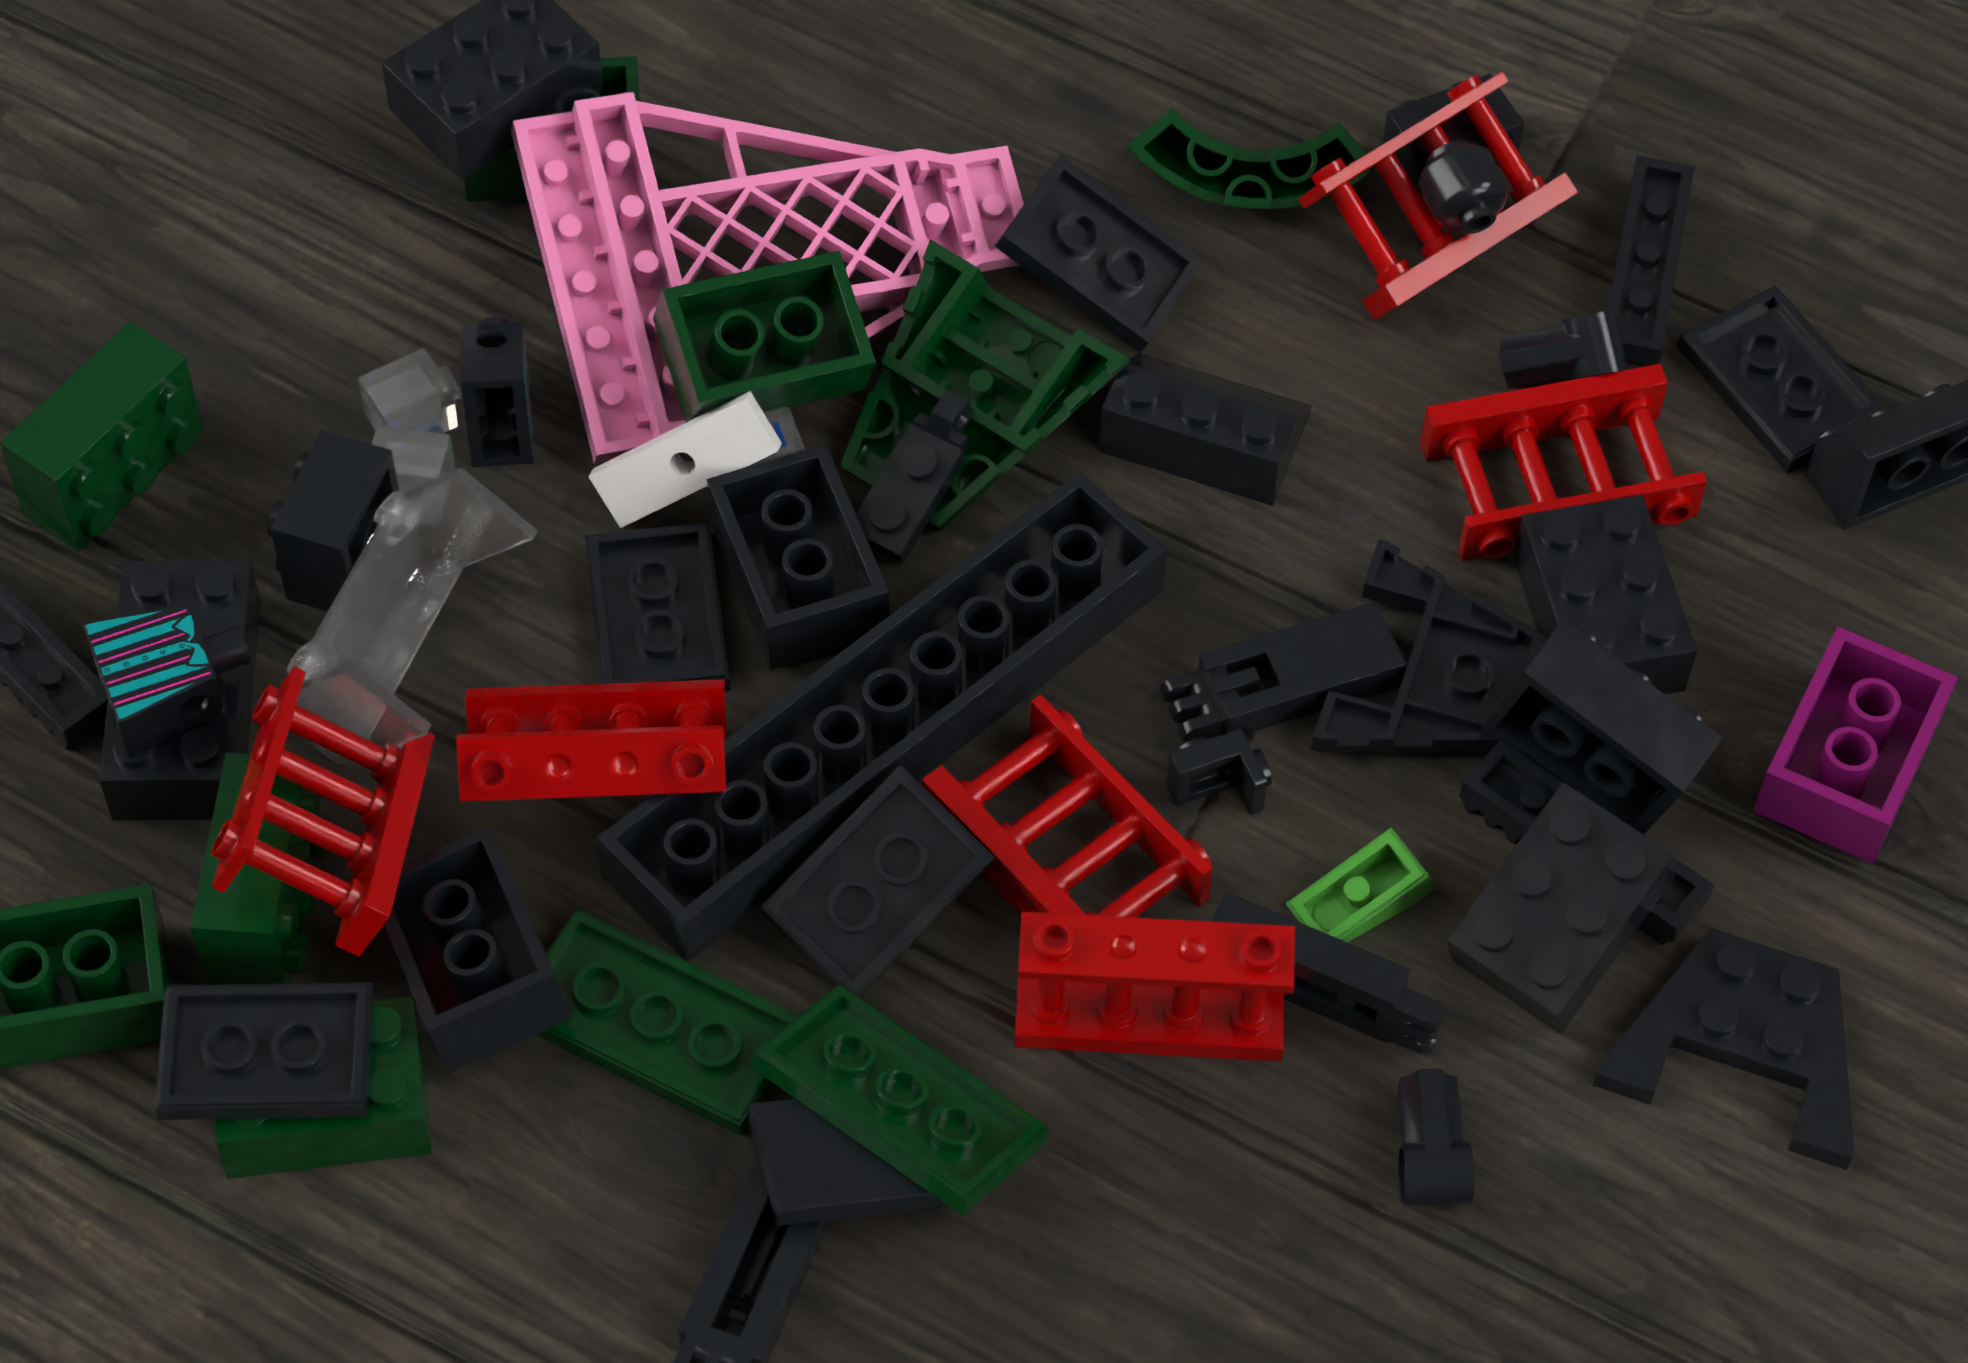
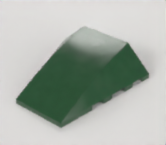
M930 239L923 256L925 264L916 286H911L903 306L904 317L894 342H889L881 361L883 366L874 392L869 391L840 467L872 488L909 424L913 425L915 418L920 412L930 417L932 410L946 389L969 399V404L974 409V412L961 432L968 436L969 443L964 451L967 459L928 522L941 531L1130 363V360L1127 356L1080 328L1075 331L1073 336L1067 334L990 288L978 267Z

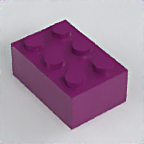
M1837 626L1766 772L1753 812L1874 864L1942 719L1958 677Z

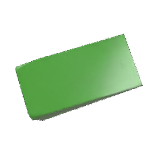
M1391 827L1285 904L1298 922L1349 942L1413 906L1433 892L1435 888L1429 874Z

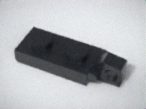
M946 389L932 410L930 417L920 412L915 418L913 425L909 424L856 513L870 545L903 562L908 558L967 459L964 451L969 443L968 436L961 432L974 412V409L969 404V399Z

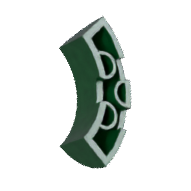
M1173 107L1127 145V148L1142 164L1161 179L1181 191L1219 205L1257 210L1300 206L1301 203L1298 199L1316 186L1310 177L1311 175L1340 157L1348 166L1366 155V152L1340 121L1324 133L1300 144L1273 150H1248L1233 147V145L1207 136L1183 119ZM1373 167L1351 180L1350 184L1353 185L1376 168Z

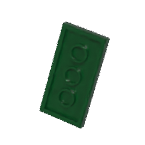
M575 908L546 951L574 1018L536 1035L741 1136L749 1124L748 1118L751 1103H761L774 1084L751 1068L754 1051L799 1015Z
M840 984L754 1051L752 1069L963 1216L1045 1145L1050 1127Z

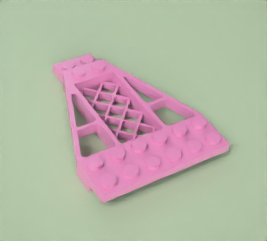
M634 92L574 101L572 112L513 120L511 134L594 464L607 462L686 423L653 321L662 289L692 283L703 266L719 276H725L752 270L761 256L774 264L798 260L771 243L783 224L812 241L802 258L813 256L819 246L828 252L840 250L843 261L849 264L846 268L848 278L857 269L874 280L873 282L851 285L860 313L879 309L890 310L889 313L865 327L870 345L900 327L905 314L903 306L911 286H916L925 264L923 256L930 239L978 267L981 272L1019 266L1018 263L995 247L997 241L1024 205L1008 146L957 154H945L920 148L894 152L635 100ZM642 126L721 141L731 179L659 190ZM739 145L829 163L747 176ZM870 187L890 200L880 218L875 217L850 201L858 188ZM847 190L843 196L837 193L838 191ZM812 196L833 209L822 228L793 211L801 197ZM788 200L786 205H783L778 201ZM754 205L775 218V221L764 237L759 236L735 221L743 207ZM730 209L727 215L721 212V210ZM892 213H894L898 230L887 224ZM697 215L717 228L705 247L676 230L685 216ZM840 215L845 216L870 232L858 251L829 233ZM725 233L754 251L742 270L712 253ZM877 237L905 254V258L895 273L865 256ZM674 248L695 260L683 280ZM909 268L910 275L902 276L906 269Z

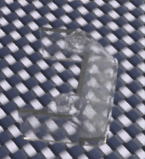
M463 468L456 469L421 484L403 494L400 491H395L381 503L374 515V521L378 525L313 639L296 652L287 667L288 674L294 666L306 672L296 705L382 747L388 742L396 746L425 736L432 724L397 698L394 693L463 568L530 542L538 531ZM313 743L318 751L337 765L350 761Z

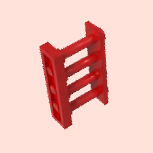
M1500 72L1482 83L1477 74L1447 92L1448 97L1452 101L1450 104L1352 164L1346 166L1341 157L1334 160L1310 176L1316 186L1298 199L1303 208L1306 209L1329 195L1379 275L1374 279L1380 289L1362 300L1374 321L1578 193L1566 172L1545 184L1540 175L1534 178L1485 98L1509 82L1503 72ZM1465 111L1514 189L1510 196L1515 204L1503 212L1499 211L1495 222L1489 228L1475 234H1466L1456 240L1451 231L1444 233L1441 226L1436 223L1431 210L1395 153L1420 139L1428 153L1431 154L1440 146L1450 142L1441 125ZM1373 167L1378 171L1425 246L1420 251L1426 260L1412 269L1405 259L1399 262L1350 184L1351 180Z
M1661 364L1427 406L1420 437V445L1426 462L1445 458L1454 460L1473 515L1465 516L1458 549L1461 561L1481 557L1497 559L1513 552L1517 545L1516 539L1523 514L1643 495L1653 525L1661 523L1662 525L1671 526L1682 523L1689 518L1697 517L1707 484L1704 472L1675 477L1653 421L1654 419H1659L1668 386V381ZM1622 425L1629 427L1650 482L1616 488L1595 430ZM1563 436L1571 438L1591 493L1557 499L1536 441ZM1504 447L1513 449L1532 504L1498 510L1477 452Z
M294 666L279 688L272 685L267 686L253 712L252 720L259 723L260 727L233 817L224 823L211 850V856L219 859L211 887L224 893L244 864L334 906V914L342 918L335 946L360 957L390 917L435 735L412 724L396 746L388 742L382 747L296 705L306 672ZM291 731L371 770L370 778L378 781L377 786L370 791L284 749L288 732ZM278 775L360 815L359 823L366 825L365 831L358 836L271 794L275 776ZM262 821L271 823L348 860L347 868L354 871L353 877L346 882L258 840Z
M725 679L468 688L466 690L467 734H457L456 737L460 802L726 792L724 740L727 739Z
M1041 694L1031 701L1029 731L1031 738L973 780L967 782L962 779L958 782L942 765L922 778V786L995 857L996 860L981 875L1020 915L1021 912L1136 918L1178 886L1199 907L1209 900L1213 867L1204 848L1192 838L1185 840L1083 737L1082 730L1074 717L1064 709L1057 711ZM1049 756L1074 779L1011 826L1007 823L1000 825L985 810L984 803ZM1091 799L1116 822L1115 825L1055 869L1050 867L1042 869L1027 853L1026 847ZM1134 842L1159 866L1158 869L1097 914L1091 911L1085 913L1070 898L1069 890Z
M1021 912L1015 1047L1281 1062L1284 1044V993H1293L1295 926Z

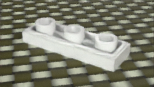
M749 391L593 468L588 477L615 521L622 528L706 487V479L745 468L778 452L782 443L753 394ZM679 453L689 454L694 462L684 460Z

